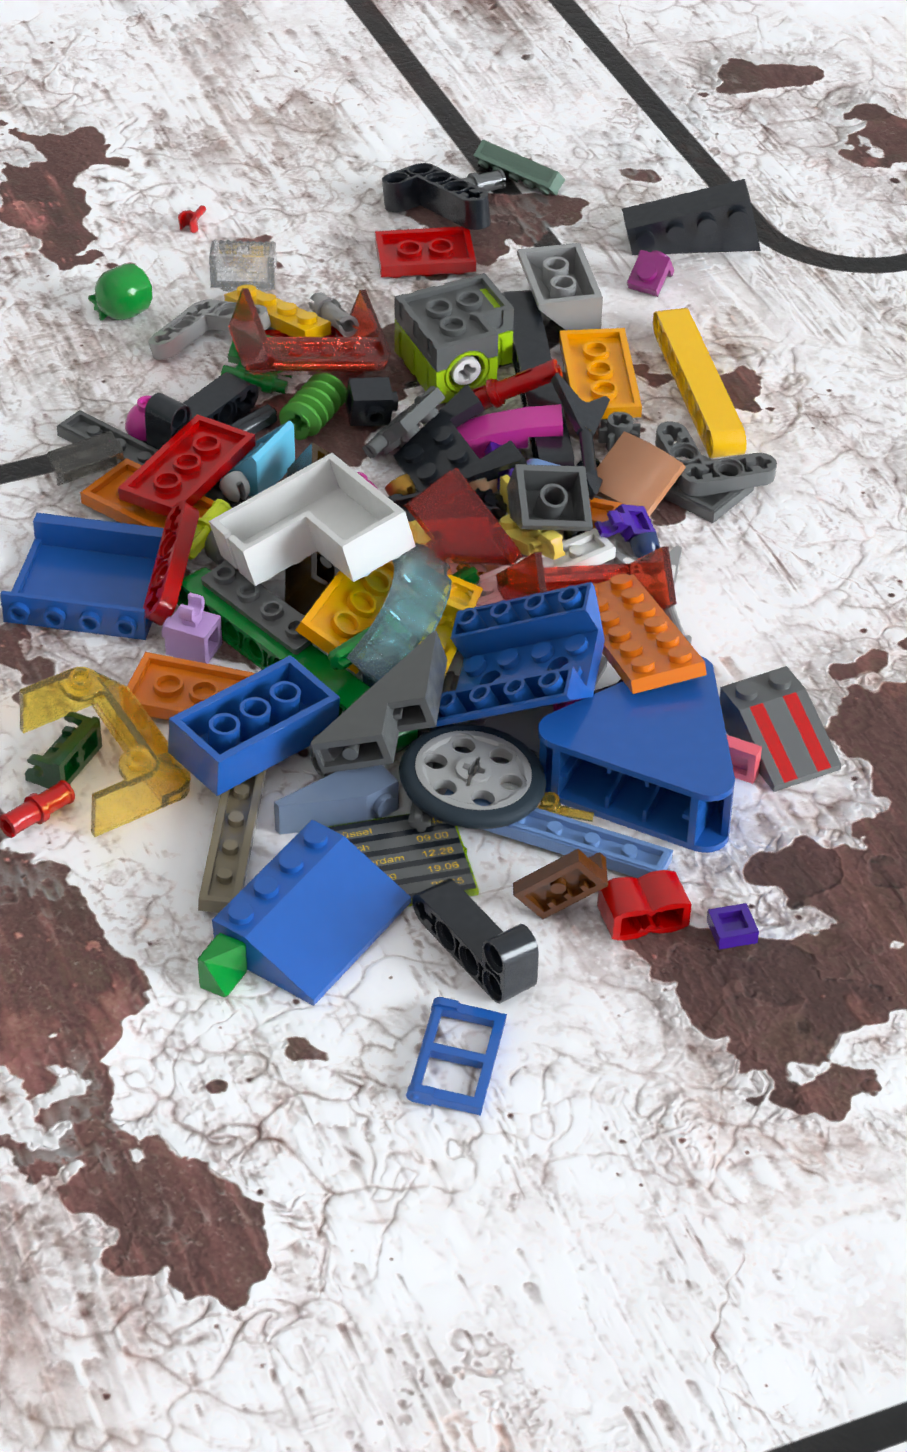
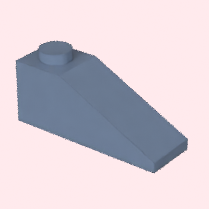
M383 765L334 772L274 801L275 830L279 835L298 833L311 820L326 827H334L386 817L399 809V781Z

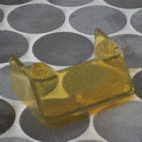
M74 667L20 689V730L23 734L63 718L69 712H77L92 706L124 751L119 758L118 764L119 773L124 780L92 794L91 833L94 838L178 802L188 795L191 783L190 772L168 753V741L126 685L90 668Z

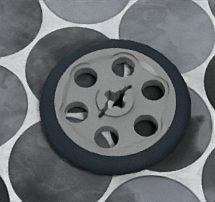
M455 724L438 727L423 733L409 745L402 755L399 765L401 784L409 799L420 810L439 821L469 829H493L508 826L524 819L536 809L544 797L546 788L543 766L531 749L510 734L479 725ZM466 747L472 750V752L461 753L454 748ZM502 757L509 762L500 764L494 762L491 758ZM429 762H438L442 764L444 767L441 769H434L427 766L426 764ZM478 766L477 774L473 776L475 767ZM472 775L470 785L467 786L468 778ZM513 783L519 789L509 790L501 786V784ZM446 788L453 791L454 794L441 795L435 790ZM485 799L492 804L481 806L474 803L473 800Z

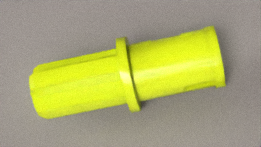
M217 499L202 518L199 517L188 559H195L205 547L207 536L212 530L209 521L232 509L226 501Z

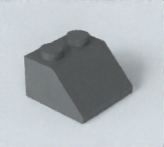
M515 465L507 485L510 518L521 529L592 531L593 524L585 466Z

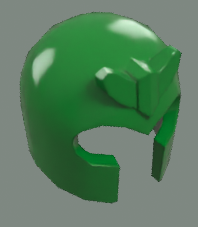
M122 264L104 272L96 282L95 294L88 296V300L94 304V310L99 312V319L101 321L107 316L115 320H126L135 317L148 309L153 299L152 285L149 277L143 269L135 264Z

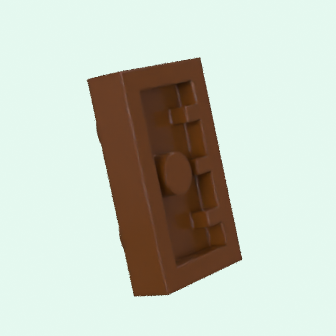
M576 849L513 883V896L543 920L607 887L606 857L600 852L587 857L582 851Z

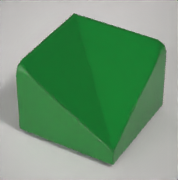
M222 933L215 936L197 959L200 988L221 997H227L247 973L245 943Z

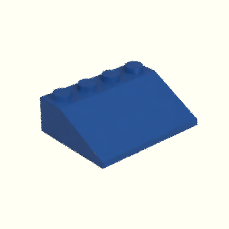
M311 820L212 919L214 938L219 933H222L245 943L247 970L314 1006L411 903V897L345 836Z

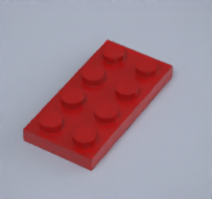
M197 414L118 487L119 499L166 517L179 501H184L193 506L256 446L255 434Z

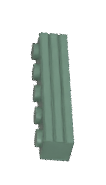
M482 139L473 155L481 167L485 169L490 167L493 168V171L501 169L511 180L518 182V180L523 181V184L531 189L537 187L545 195L550 193L556 196L565 181L558 171Z

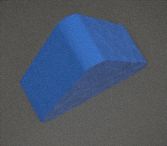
M702 657L705 661L707 675L632 694L623 681L593 694V697L584 698L544 716L538 726V736L540 739L539 761L543 766L546 778L544 797L556 803L696 852L709 853L722 849L729 840L735 776L713 664L708 659Z

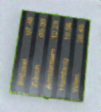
M409 814L328 826V828L345 836L411 897V903L407 907L413 906L412 898L415 894L448 878L453 879L469 896L479 895V888L467 856L468 850L463 845L457 826L433 818L430 827H426L424 832H418L416 828L409 826Z

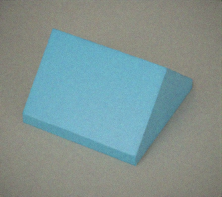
M289 420L256 440V446L228 472L241 471L245 475L250 485L249 496L253 497L275 485L287 473V469L295 461L293 423Z

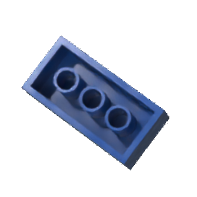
M290 655L169 718L168 753L218 796L309 747L313 736L320 734L339 717L340 697Z

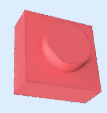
M727 735L735 778L753 784L759 775L762 746Z

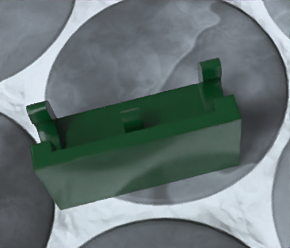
M76 712L67 713L64 720L74 723L78 727L65 726L62 729L61 736L43 756L32 754L27 759V762L34 766L33 768H28L25 772V780L45 788L54 786L60 780H65L71 784L102 748L100 718L95 716L90 718Z

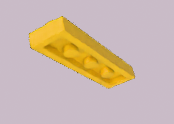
M241 285L237 287V290L224 294V301L265 306L271 321L270 327L302 342L307 343L331 334L330 321L317 316L315 312L303 310L294 303L278 299L274 294L260 291L253 285Z

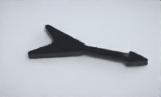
M555 373L551 378V382L576 434L579 436L582 466H585L589 499L592 500L598 494L603 482L597 474L593 435L596 433L610 399L607 396H603L593 401L585 402L578 397L560 374Z

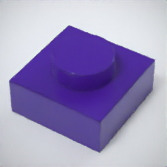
M747 903L708 909L707 923L719 950L758 943L759 930Z

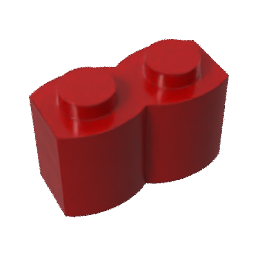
M652 871L639 878H613L608 880L607 887L598 891L597 907L611 938L614 940H632L645 936L650 932L659 934L671 933L689 926L692 904L675 871Z

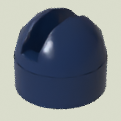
M656 532L642 533L629 541L632 552L638 559L650 561L658 556L660 543Z

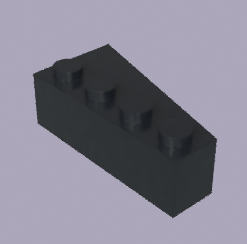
M745 179L622 209L632 255H639L640 250L648 252L660 251L664 254L761 251L751 199Z

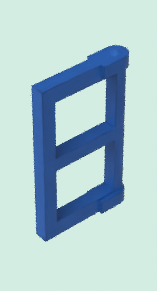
M434 998L411 1083L407 1089V1099L428 1106L433 1104L481 1116L507 1014L461 1004L459 1001L449 998ZM444 1016L493 1027L486 1054L434 1043L441 1017ZM430 1057L481 1069L475 1096L472 1097L422 1085Z

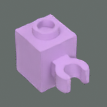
M190 592L188 594V606L181 604L172 617H168L162 627V637L165 638L166 655L208 664L222 645L221 616L203 611L205 605L203 596Z

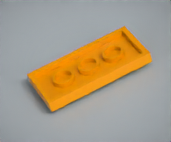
M625 328L559 330V344L567 384L578 397L585 402H590L607 396L610 401L602 419H607L610 414L615 412L628 413L632 418L641 417L642 404Z
M391 560L372 571L368 576L360 578L355 582L339 571L295 631L329 654L336 647L408 603L423 580L395 560ZM372 652L347 668L357 674Z

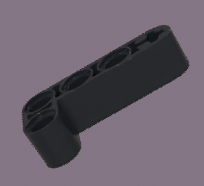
M414 164L382 177L385 209L389 212H403L421 205L469 230L484 229L491 224L488 192L433 164Z
M226 372L183 403L163 393L154 394L149 399L145 408L147 444L159 450L197 414L227 425L232 424L254 407L259 395L258 387L232 373Z
M450 878L413 896V908L420 922L496 1003L500 1004L537 984L539 950L536 939L527 926L518 924L503 932L473 899Z

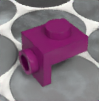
M640 250L627 281L628 288L658 297L666 277H672L674 274L671 259L660 251L648 252Z

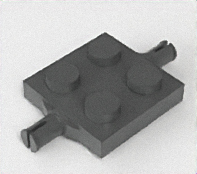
M431 386L426 392L415 398L411 406L398 414L362 447L366 455L370 459L376 457L381 451L387 455L401 444L400 438L404 442L408 441L420 431V421L424 425L439 413L436 406L446 397L438 387Z

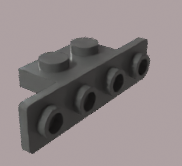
M227 560L201 577L203 586L291 653L297 655L313 644L295 631L304 618L302 614L262 584L254 586L239 572V569H235Z

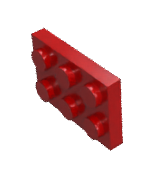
M462 226L375 231V246L381 277L400 278L402 276H432L434 274L450 273L461 275L468 272H476V257L470 230Z

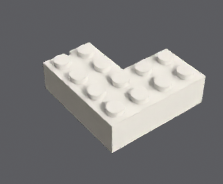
M333 453L209 521L221 556L235 569H239V572L254 586L272 579L274 575L302 562L306 557L317 551L355 582L416 547L405 511Z

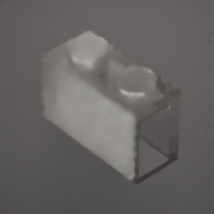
M216 239L212 241L209 254L211 288H220L222 291L231 292L241 285H253L256 289L263 292L275 290L277 253L274 241L270 243L268 241L264 243L262 241L249 242L248 240L245 242L242 240L238 242L236 240L217 241Z

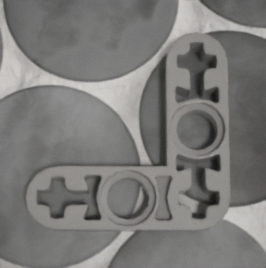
M202 300L191 305L151 336L148 343L154 359L163 360L179 354L209 329L236 332L238 327L259 333L269 328L271 321L267 308L263 305Z

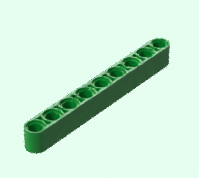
M202 567L183 578L177 601L178 606L181 604L188 606V594L190 592L203 596L205 600L203 611L221 616L222 640L262 670L291 655L340 697L339 716L370 689L368 685L346 669H332L328 656L312 644L297 655L291 653L202 585L201 577L210 572V569ZM418 730L399 732L395 754L418 738Z

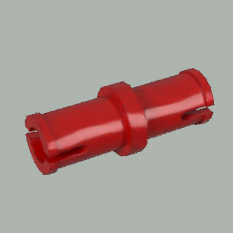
M60 780L57 784L40 794H30L25 797L23 804L0 815L1 830L6 836L13 838L16 834L35 823L42 824L49 820L50 814L74 802V790L68 782Z

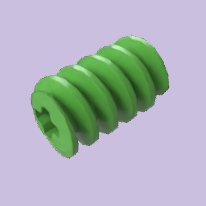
M328 373L312 375L281 409L279 415L281 425L290 420L294 425V436L297 440H304L308 436L316 435L346 402V387L334 375Z

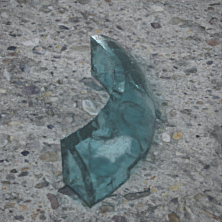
M415 543L416 547L405 552L398 559L392 560L394 576L388 596L370 628L346 657L373 684L378 682L421 641L435 631L447 605L452 585L451 579L447 576L450 565L440 554L424 544Z

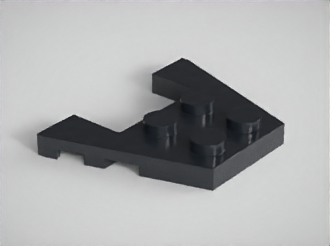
M468 385L463 387L439 410V413L427 422L419 432L393 455L404 474H408L414 482L417 492L427 487L442 488L448 486V495L467 489L466 483L485 478L488 482L500 478L499 472L513 468L516 464H527L525 458L511 440L479 459L456 429L485 410L479 398Z

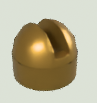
M408 474L395 478L385 487L389 496L394 494L405 496L416 492L414 482Z

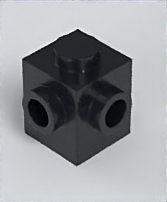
M389 377L348 379L345 404L350 426H386L391 422L392 412L398 410L397 391H392Z

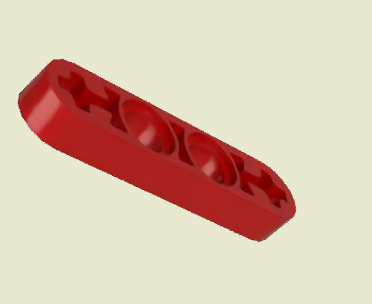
M179 501L175 504L167 516L143 606L146 618L159 626H162L165 620L171 617L175 611L199 519V510L184 501Z

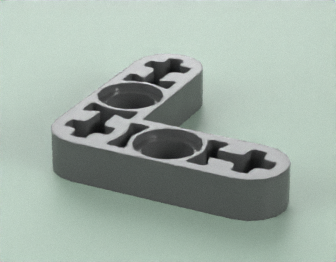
M671 421L661 423L657 427L656 447L674 458L686 457L691 459L679 460L686 468L676 480L680 490L689 496H705L771 484L775 479L777 462L769 454L751 453L705 461L684 425ZM720 473H732L736 476H725Z

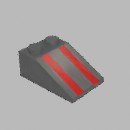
M787 666L720 687L719 699L727 734L762 746L759 774L773 792L841 770V762L806 688Z

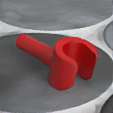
M201 205L195 212L191 210L181 212L178 215L180 230L190 225L192 233L198 232L197 221L206 211V207Z

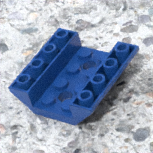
M588 582L457 611L450 639L464 660L456 690L447 691L441 695L436 727L593 697L605 643L596 590L593 583Z

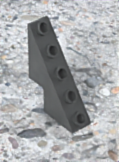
M433 631L311 741L312 751L318 761L322 774L393 764L399 732L436 727L447 665V657L437 631Z

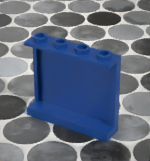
M36 513L33 520L35 539L11 592L1 591L0 593L3 622L146 640L153 622L146 618L143 606L164 528Z

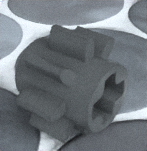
M612 413L608 416L607 420H601L598 442L606 443V449L610 451L624 431L640 438L641 424H633V418L628 413Z

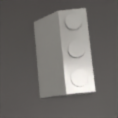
M580 243L517 249V256L537 307L541 312L565 330L601 329L603 296Z

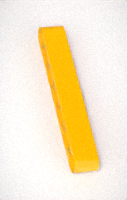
M679 308L654 311L653 330L655 338L709 458L745 454L747 442L744 427L689 309Z

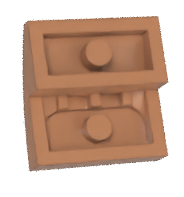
M624 431L597 467L598 477L603 480L597 496L625 505L644 506L650 517L686 467L682 462L660 448Z

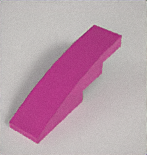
M561 404L534 406L490 413L470 419L456 429L480 459L485 456L484 451L490 441L503 445L511 440L517 448H528V437L563 436Z

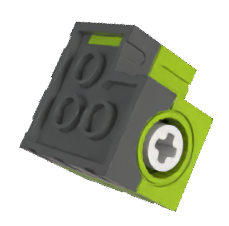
M485 273L467 279L463 278L444 283V285L424 288L413 293L395 296V352L403 359V363L410 372L417 377V381L425 391L431 386L438 387L446 397L440 404L448 403L466 385L471 389L486 384V380L491 378L497 379V367L499 365L512 363L514 307Z

